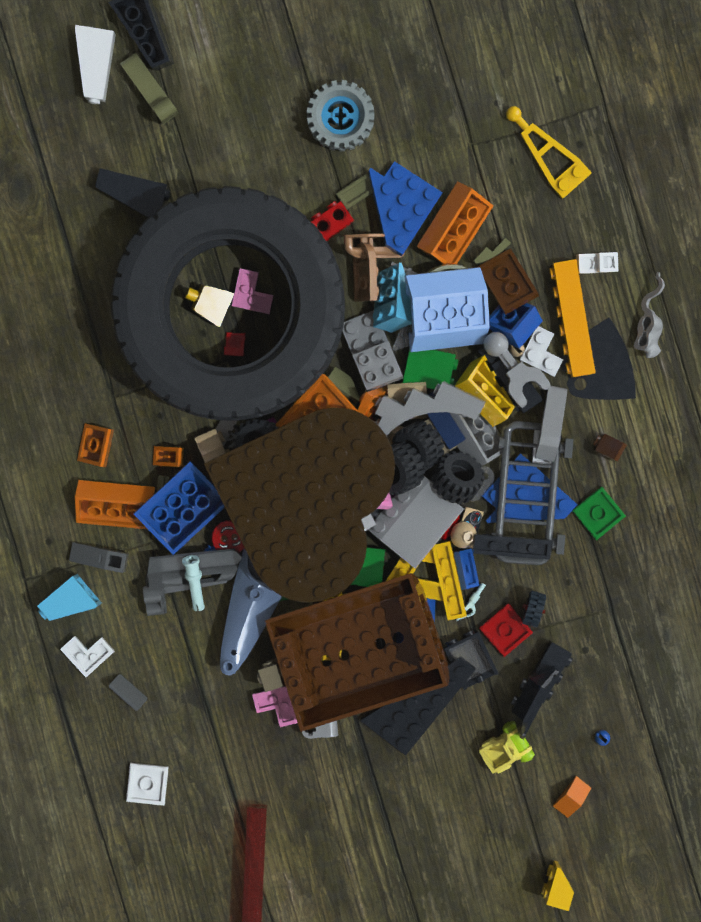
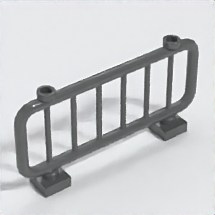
M524 421L511 422L506 426L503 437H499L498 448L502 449L496 531L491 533V535L503 536L504 522L546 526L545 539L552 540L551 553L552 549H555L556 554L564 555L565 535L556 534V538H553L560 453L563 454V458H572L574 439L564 438V442H561L560 437L555 461L551 462V464L509 461L510 446L537 448V444L511 442L512 431L514 429L540 431L542 424ZM509 465L551 468L550 483L507 480ZM507 484L549 487L548 503L506 499ZM505 503L548 506L547 521L504 518ZM496 555L500 561L505 563L543 565L548 561L547 559Z

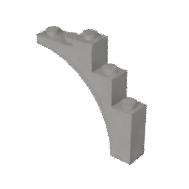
M443 381L442 384H437L433 392L436 395L435 398L414 388L412 392H407L404 398L406 404L385 395L383 398L379 397L374 408L377 409L375 414L382 417L381 419L378 418L376 423L388 436L393 429L404 421L427 413L449 412L477 420L486 401Z

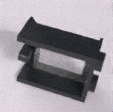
M473 630L463 634L464 638L459 641L456 638L446 643L447 646L444 647L450 662L461 656L476 668L462 686L464 690L493 675L499 674L479 632L474 633Z

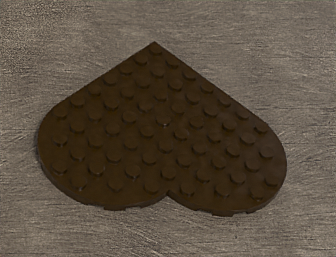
M338 407L313 411L204 463L259 577L277 594L299 602H317L334 597L345 590L358 576L364 564L367 550L366 531L362 519L374 512L385 500L392 486L395 473L392 446L381 427L361 412Z

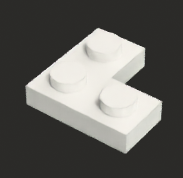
M538 326L520 361L555 377L563 359L546 351L554 333Z
M74 636L60 649L85 677L115 652L103 637L87 649Z

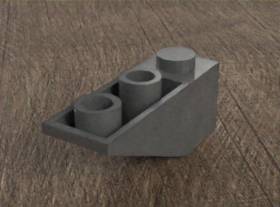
M72 542L69 561L124 573L126 572L129 553Z

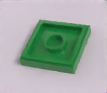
M602 486L572 510L595 540H598L626 517Z

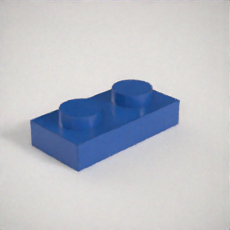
M472 548L454 552L461 590L479 586Z

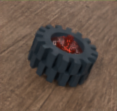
M530 591L526 605L523 604L522 607L525 608L522 624L538 627L542 613L545 614L546 611L544 610L546 594Z

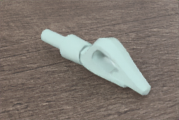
M481 583L477 591L472 593L465 606L466 611L470 608L472 609V612L467 617L475 614L476 608L474 604L480 598L479 595L486 586L485 584Z

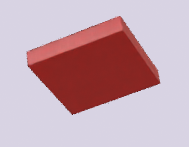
M509 603L479 627L503 657L508 655L533 633L527 625L522 624L521 617Z

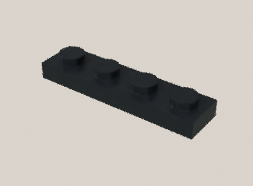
M474 533L473 554L550 560L552 540Z

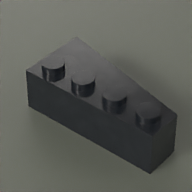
M112 0L108 2L153 69L158 71L174 64L152 0Z

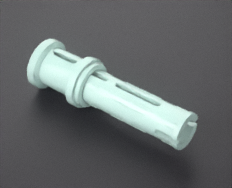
M189 555L182 560L186 569L185 578L189 581L193 610L197 611L198 606V610L202 611L205 605L200 583L202 576L198 565L200 560L196 555Z

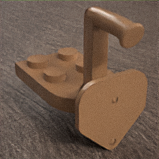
M385 234L344 235L345 250L353 256L354 302L377 301L379 288L377 286L378 267L376 266V258H401L400 255L388 247H373V238L385 237ZM353 239H360V244L357 247H353Z

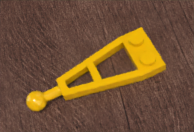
M512 106L507 109V119L516 122L523 130L521 133L522 138L549 185L562 199L591 174V171L577 156L532 123L529 126L521 117V110L518 107ZM532 131L547 142L539 151H537L528 135ZM552 146L574 163L556 180H554L541 158Z

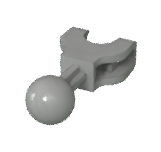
M492 332L484 340V349L489 355L499 357L509 370L505 373L509 378L508 393L519 407L524 408L527 405V400L522 392L525 383L529 381L535 382L541 389L547 390L551 387L550 382L540 369L527 367L523 362L518 364L507 350L509 345L507 337L500 332Z

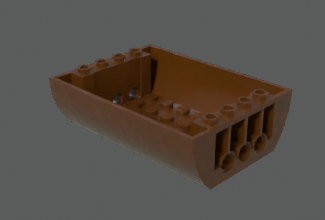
M413 573L265 620L300 732L449 685L448 662L424 589ZM396 632H400L404 636L401 643L395 642L393 638ZM377 638L385 640L386 645L383 649L376 646ZM345 649L349 652L348 660L340 658L341 650ZM324 655H328L331 658L329 666H325L322 663Z

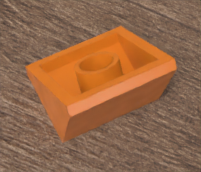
M85 423L77 461L106 467L114 429Z

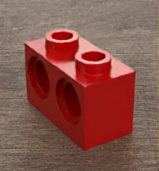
M334 201L326 207V212L323 214L319 212L311 218V223L316 227L322 221L329 225L326 231H320L326 241L354 222V219L341 201L339 203ZM335 211H342L344 218L342 220H335L333 217Z

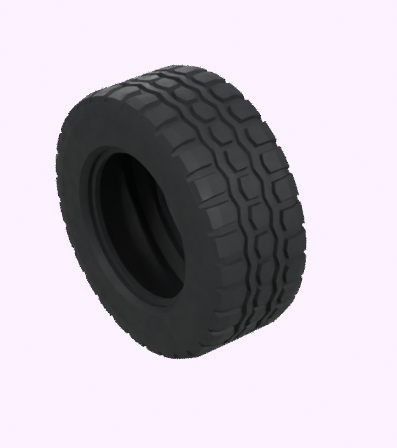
M224 186L219 189L216 187L205 188L194 194L190 192L178 197L173 203L168 202L156 210V214L153 217L149 216L139 226L137 234H133L125 246L126 251L118 261L116 267L117 274L116 278H113L111 295H113L111 316L115 325L113 327L117 342L120 344L123 357L133 369L136 377L154 395L174 408L198 417L224 421L249 420L269 415L298 400L318 380L321 374H324L338 348L344 326L345 297L341 273L330 246L317 227L299 210L291 207L280 198L266 195L259 190L241 189V187ZM238 245L249 247L265 254L283 271L291 291V315L282 338L265 356L250 364L239 367H216L197 360L178 340L170 318V296L178 275L193 258L215 247Z

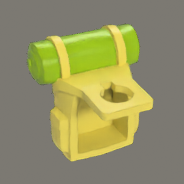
M515 721L507 722L502 728L503 734L497 738L492 737L486 740L479 748L484 762L492 773L497 772L499 774L508 770L512 766L511 764L518 760L528 762L535 755L526 738L524 740L520 738Z

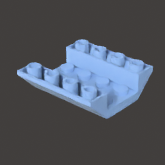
M480 267L405 275L406 295L410 296L413 332L409 333L410 352L484 344L489 331L487 287Z

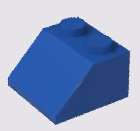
M526 303L506 315L499 305L489 316V329L492 332L504 334L508 339L509 345L520 349L543 320L536 307Z

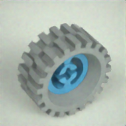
M335 80L331 81L329 85H322L320 90L317 89L314 92V96L310 98L309 106L307 107V121L310 132L313 134L314 139L320 142V145L329 147V150L334 151L338 149L345 151V149H355V146H360L364 143V140L369 137L371 129H373L374 106L370 96H367L362 87H357V84L353 82L349 84L346 80H342V82ZM346 104L352 108L354 112L349 113L343 107V116L346 117L342 119V126L347 125L349 121H353L349 128L337 130L330 126L329 120H332L335 125L339 126V119L335 117L339 116V107L330 113L329 110L332 106Z

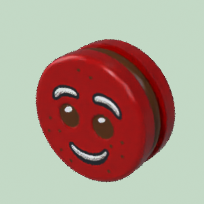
M225 520L214 528L212 543L216 550L235 548L240 553L244 549V545L231 520Z

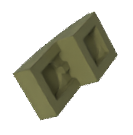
M505 238L493 252L486 247L473 263L478 265L487 262L503 252L511 242Z

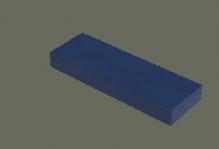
M431 392L430 394H428V395H430V396H432V397H434V398H435V396H436L435 394H433V392ZM449 412L427 413L449 450L466 440Z

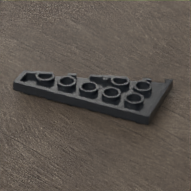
M460 656L448 664V686L379 707L374 712L361 718L360 721L406 756L476 668Z

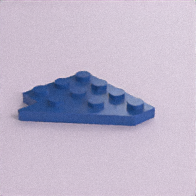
M394 161L385 176L372 168L369 169L368 174L382 234H385V237H383L385 246L402 257L443 192Z
M521 453L514 459L517 462L531 463ZM509 465L507 480L550 483V479L536 467ZM500 476L482 495L483 498L496 508L485 520L487 523H496ZM507 484L506 499L548 503L549 487ZM557 486L554 519H565L578 504ZM505 503L504 518L530 521L547 520L548 506Z

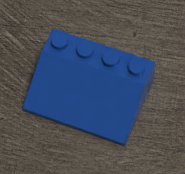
M189 461L133 514L174 555L225 506L214 484Z

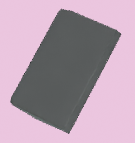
M121 674L109 685V688L135 711H138L148 699Z

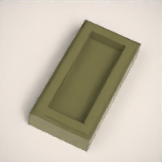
M365 174L336 193V196L347 210L373 193L369 174Z

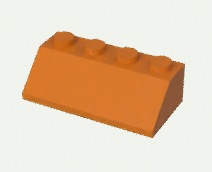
M457 181L417 247L441 264H457L493 208V205L474 189Z
M78 480L75 494L76 523L147 529L133 513L155 494V487Z

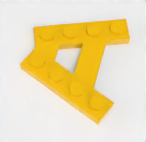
M451 541L435 544L422 561L436 564L439 582L419 578L418 580L424 589L426 598L444 601L447 620L467 617ZM400 558L386 581L414 573L416 569L403 558Z

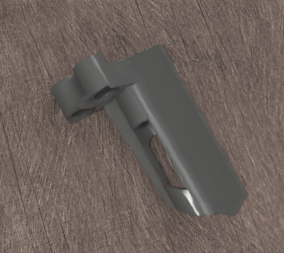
M234 548L149 557L145 586L143 587L147 616L167 613L165 594L190 590L189 581L185 578L186 569L182 563L184 557L189 555L199 557L200 562L198 565L202 576L220 574L216 578L200 579L201 587L224 584L231 580L237 571L242 555Z

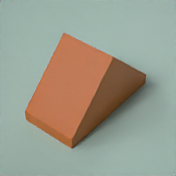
M154 446L153 465L183 467L184 448Z
M575 776L553 804V807L567 818L570 817L582 806L591 787Z

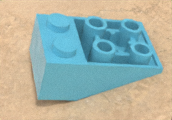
M397 263L378 272L377 286L379 288V295L374 303L373 327L391 333L412 324L410 296L406 295L405 272L402 263Z

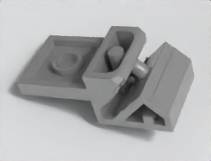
M374 310L344 322L343 326L344 336L367 392L403 379L384 330L373 327Z

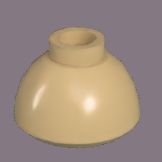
M468 522L457 523L451 530L452 543L458 548L472 546L474 543V533L477 534L476 529Z

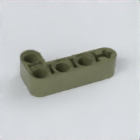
M136 52L120 63L163 124L179 114Z

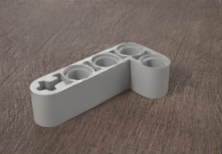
M551 386L547 389L540 436L535 453L536 459L555 461L563 424L568 390L566 388Z

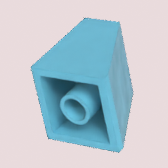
M76 574L37 607L40 609L38 610L39 614L45 620L48 618L51 621L94 609L102 604V602L82 578Z

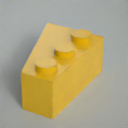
M483 355L469 364L455 384V387L486 401L480 414L494 427L507 420L515 406L504 387L499 386L495 379L497 375L494 371L491 372L485 362L487 358Z

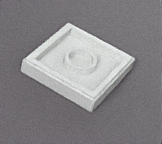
M130 763L126 802L165 805L169 767Z

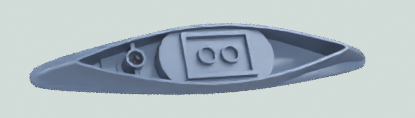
M245 548L242 552V559L238 566L221 647L220 669L225 675L235 674L264 630L266 626L265 620L270 619L282 597L262 581Z

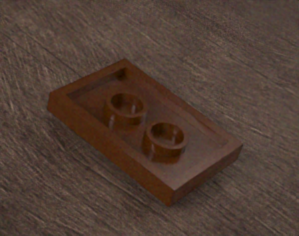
M511 248L477 266L481 268L487 286L505 315L539 297L537 290Z

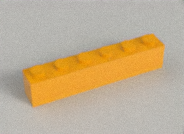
M574 259L553 263L549 271L551 280H555L556 287H553L554 298H558L559 306H556L557 317H561L562 325H559L560 335L564 336L565 344H562L564 355L568 356V363H565L567 374H571V378L595 374L577 261Z

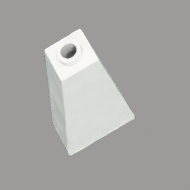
M75 25L83 94L88 103L99 105L100 102H105L116 34L111 30Z

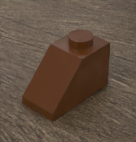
M605 433L601 436L598 435L593 443L595 446L594 451L618 462L627 444Z

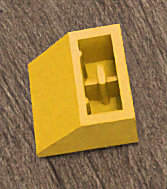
M554 860L553 865L548 867L547 884L544 883L541 894H543L546 905L569 911L574 891L558 861Z

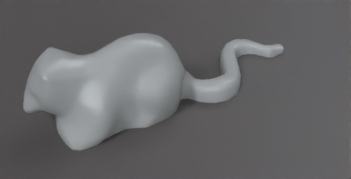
M660 272L656 273V279L659 282L657 289L648 293L641 302V307L645 314L639 320L637 327L638 335L634 342V348L644 350L646 358L656 357L661 352L658 340L662 333L663 323L655 312L649 309L650 300L658 296L665 287L664 281L660 277Z

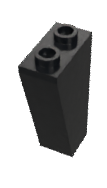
M101 168L99 169L95 186L98 190L147 218L149 216L153 217L156 214V210L162 207L165 201H169L171 194L167 184Z

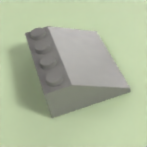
M425 476L421 484L416 488L403 494L395 495L392 499L393 507L389 510L384 509L375 519L376 525L368 529L415 569L464 510L456 502L450 503L448 499H442L443 496L436 493L437 489L433 488V483Z

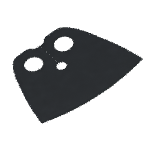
M607 318L589 330L596 373L572 378L571 374H567L569 391L573 396L584 399L620 400L636 398L634 373L628 351L614 323L610 318ZM563 353L560 357L563 359L561 367L567 373L565 363H567L568 356ZM578 378H583L586 381L587 385L584 390H577L574 383Z

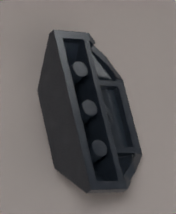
M557 667L529 674L527 679L523 678L519 685L521 691L518 696L514 695L511 700L512 715L519 736L523 740L559 673Z

